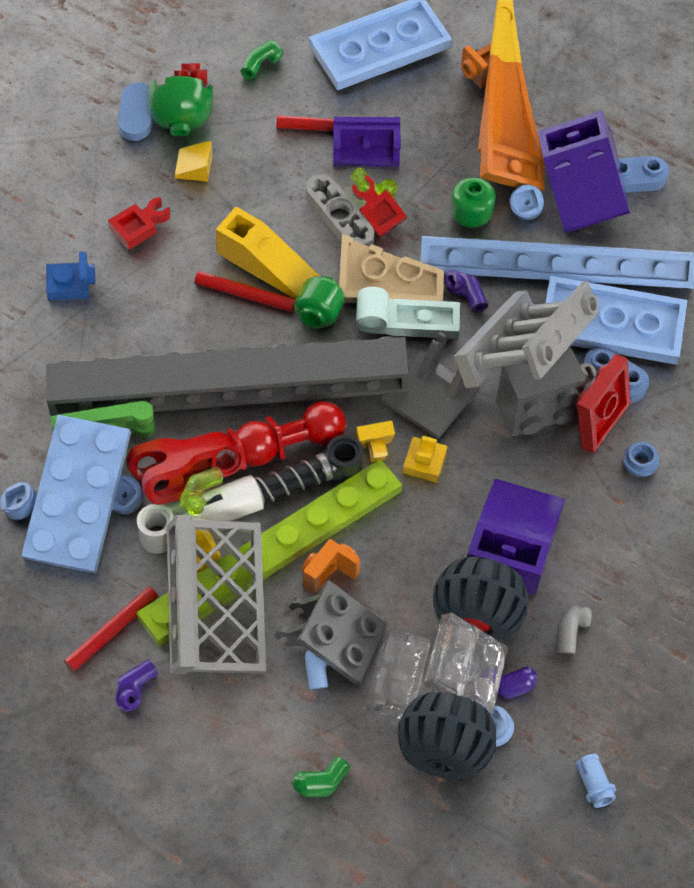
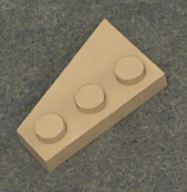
M342 234L339 286L345 294L344 303H357L358 292L366 287L382 288L388 292L390 299L443 301L444 270L406 256L403 258L383 252L381 247L372 244L369 247L353 241V237Z

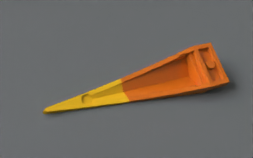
M497 0L478 151L481 153L480 178L513 188H518L522 185H532L542 192L545 189V162L523 72L513 0Z

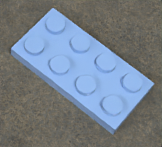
M408 0L310 36L309 47L338 91L452 47V38L426 0Z
M550 276L545 303L565 301L580 283L584 281ZM589 283L592 293L597 297L599 313L571 346L587 349L602 347L620 355L678 364L687 300Z
M63 415L57 416L21 555L23 559L93 574L97 573L131 436L130 429Z

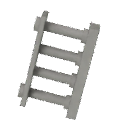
M581 282L565 301L534 305L531 302L527 290L515 292L454 355L465 388L478 387L496 367L529 364L534 380L541 379L599 313L598 300L595 294L592 293L589 282Z

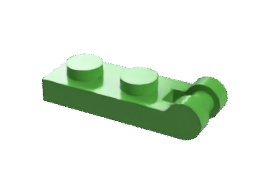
M146 401L60 414L130 429L131 434H136L141 438H148L155 432L153 407ZM58 415L50 416L52 431H54Z

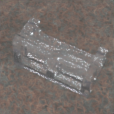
M393 627L390 628L380 646L364 710L375 711L395 718L402 717L407 706L417 698L431 640Z

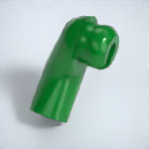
M267 40L252 49L240 70L241 75L247 79H254L262 62L266 58L273 63L277 62L283 55V48L278 46L276 41Z
M335 756L324 772H298L293 778L292 786L296 792L304 797H328L334 793L351 769V766L341 757Z

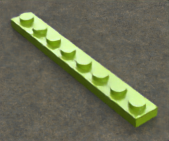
M379 459L261 534L263 580L402 492V483L385 463ZM251 541L238 548L243 555L251 549ZM228 554L217 561L216 564L227 573L238 561L231 554ZM250 555L247 560L252 564ZM242 565L229 576L244 592L252 586V575ZM209 567L197 574V580L207 591L220 580ZM224 582L211 594L222 606L237 597ZM197 592V598L199 601L202 598V596ZM168 593L137 612L138 620L158 647L169 641ZM205 600L198 607V618L201 620L216 610Z

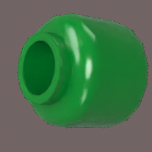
M471 177L459 181L454 186L451 196L450 210L454 220L460 225L469 228L481 227L487 224L492 218L496 196L494 188L490 183L481 178Z
M315 276L308 278L299 291L294 309L299 320L310 328L320 329L331 326L337 320L344 305L345 294L336 280L331 277Z

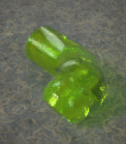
M362 167L355 169L351 173L350 178L359 191L366 192L369 189V185L365 182L364 176L369 175ZM383 179L381 184L374 182L375 191L378 195L387 189L391 196L395 198L398 186L394 180Z
M213 467L189 478L180 497V504L182 509L188 510L190 515L194 516L204 511L203 507L206 506L205 499L201 497L203 492L223 482L222 472L218 468Z

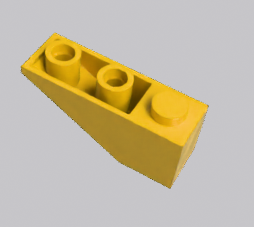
M235 207L216 228L217 254L294 299L297 298L303 283L308 278L321 277L264 222L238 207Z

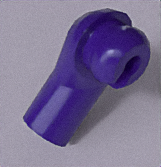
M456 270L448 271L445 274L444 284L446 288L456 295L467 298L474 313H480L488 308L487 300L476 277Z
M149 659L119 677L115 700L121 710L129 712L135 710L141 702L142 685L158 675L155 666Z

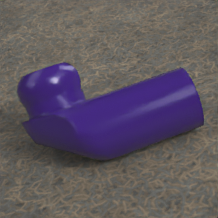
M486 666L478 682L504 698L512 699L532 691L538 677L535 670L530 667H522L503 675Z

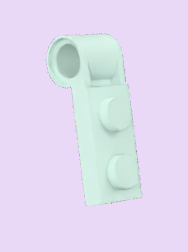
M366 287L361 289L357 295L356 326L359 330L372 334L438 338V334L441 332L447 336V339H458L460 302L390 299L388 292L384 289Z

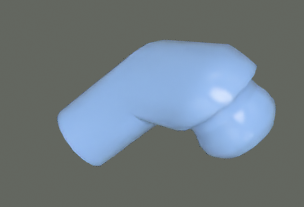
M308 650L305 654V664L309 690L327 688L326 667L328 664Z

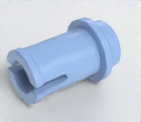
M589 754L582 757L581 760L584 764L577 760L575 767L579 771L587 789V801L593 803L595 808L604 807L612 803L616 799L614 794L616 787L614 784L609 783L599 761L598 754Z

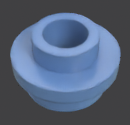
M643 441L630 445L623 455V465L626 470L638 477H646L653 474L657 470L660 461L655 447ZM635 459H643L646 463H639Z

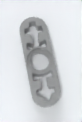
M317 174L310 177L306 183V200L340 243H342V234L353 237L354 231L358 237H355L353 241L369 247L371 244L373 245L374 229L335 180L325 174ZM326 190H327V200H328L327 203H326V196L322 193L323 191H326ZM336 209H343L349 215L344 219H336L330 213Z

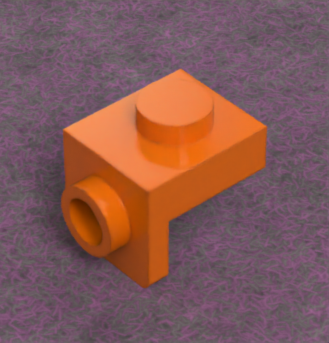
M491 44L478 51H475L468 45L463 48L461 70L465 77L472 79L480 89L486 86Z
M329 539L317 554L313 552L305 560L301 569L303 572V588L316 595L336 569L350 578L356 579L360 572V558L350 546L346 544L339 545L332 539Z

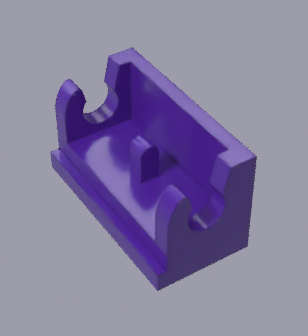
M334 117L333 166H400V117Z

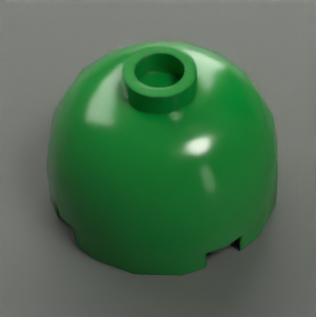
M186 76L165 77V84L156 86V80L152 81L148 85L147 91L150 115L154 122L163 129L169 130L170 134L175 136L189 135L190 131L203 126L212 113L213 86L209 84L207 89L203 87V80Z

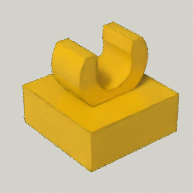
M386 421L356 427L353 437L358 439L362 444V448L368 447L370 461L374 463L379 459L382 461L386 460L385 457L388 456L386 444L392 442L395 431L393 422Z
M422 436V439L413 437L403 465L402 474L437 483L448 446L437 443V439L426 436Z

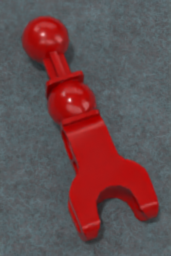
M328 401L316 402L306 409L301 420L280 426L268 416L265 417L266 423L249 421L240 426L236 433L230 428L227 429V433L220 431L185 440L160 438L137 445L129 451L126 466L133 477L142 482V490L148 500L153 504L163 505L189 497L202 484L230 476L239 469L246 470V464L252 467L263 466L271 462L275 455L280 460L285 459V446L305 440L320 447L328 446L333 438L344 435L347 421L343 410L336 404ZM226 450L223 456L216 458L221 451ZM150 456L156 461L155 464L145 468L138 467V462L144 457ZM158 481H168V485L163 490H154V486Z

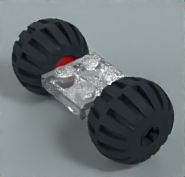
M464 557L452 562L440 574L435 583L433 607L440 624L424 686L434 692L424 693L415 698L405 709L398 724V743L404 759L414 768L424 771L426 774L444 779L462 780L472 778L478 775L490 762L496 749V727L492 714L508 647L502 644L501 641L511 637L520 628L528 611V593L522 577L506 564L481 557Z

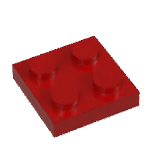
M614 354L607 365H602L599 368L595 381L590 388L583 390L577 399L576 409L578 410L579 417L578 431L581 437V448L589 452L595 453L631 404L628 359Z

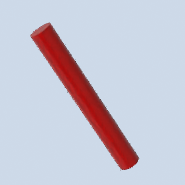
M277 115L276 128L333 132L334 119Z
M199 270L196 273L194 283L292 313L294 311L296 300L294 298Z
M150 586L146 587L64 660L67 667L75 672L137 616L139 610L158 598L156 591Z

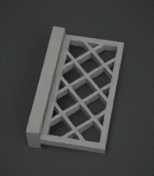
M176 515L167 525L170 674L186 675L188 672L265 673L266 647L261 523L192 520V516ZM196 530L208 531L219 542L208 554L196 543ZM221 532L229 533L226 536H224ZM235 532L250 533L251 549L245 555L228 540ZM221 546L238 561L227 573L210 558ZM196 555L201 559L198 564L196 563ZM250 555L252 564L247 560ZM204 563L220 578L209 591L197 580V570ZM240 565L252 575V586L246 592L229 577ZM223 582L239 598L228 610L211 595ZM252 591L253 600L248 596ZM197 592L202 596V598L199 601L197 598ZM205 600L221 615L210 628L198 618V607ZM241 602L253 612L254 622L247 629L231 615ZM224 620L241 635L229 648L213 633ZM198 629L204 634L200 639ZM253 629H254V637L250 634V632H251ZM206 638L222 653L215 662H199V645ZM243 639L255 650V663H243L232 652ZM225 658H227L231 663H221V662H222Z

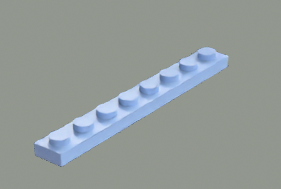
M422 236L420 262L442 269L444 274L448 271L456 270L476 276L550 280V276L591 283L694 289V252Z

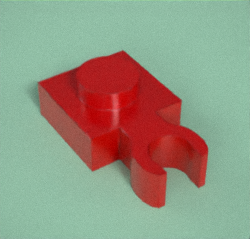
M181 63V70H174V76L198 78L203 80V83H208L207 69H201L200 63Z
M366 175L364 180L369 185V189L366 192H361L353 184L352 192L357 199L366 203L359 208V211L372 225L377 237L381 238L405 221L407 216L387 189L378 195L375 191L374 181Z
M160 197L153 198L149 201L147 207L142 210L135 203L108 220V227L122 244L130 250L156 234L155 224L164 223L170 219V208L167 207L163 211H156L162 207Z

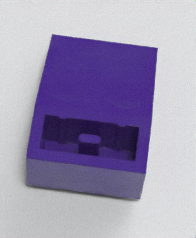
M602 110L538 131L544 162L565 233L630 213L613 132Z
M495 478L479 517L467 557L489 558L508 565L509 568H513L522 577L527 593L536 595L565 499Z

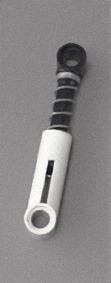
M337 436L329 442L327 449L322 450L321 454L315 456L314 460L308 462L301 460L300 464L295 467L287 465L284 471L278 473L271 471L269 476L265 478H253L252 475H248L166 506L157 504L147 505L142 508L137 516L140 544L143 549L150 553L159 554L166 552L167 525L176 515L192 516V520L232 521L262 510L265 500L271 498L274 501V497L284 493L290 495L289 491L300 487L305 490V486L314 482L320 484V480H332L341 484L362 471V444L352 436ZM339 458H348V459H350L351 461L341 462V461H339V460H337V459H339ZM154 526H162L164 528L157 532L149 530Z

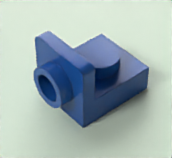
M86 251L79 252V262L46 264V293L48 300L90 298L89 285L96 284L94 263L88 264Z

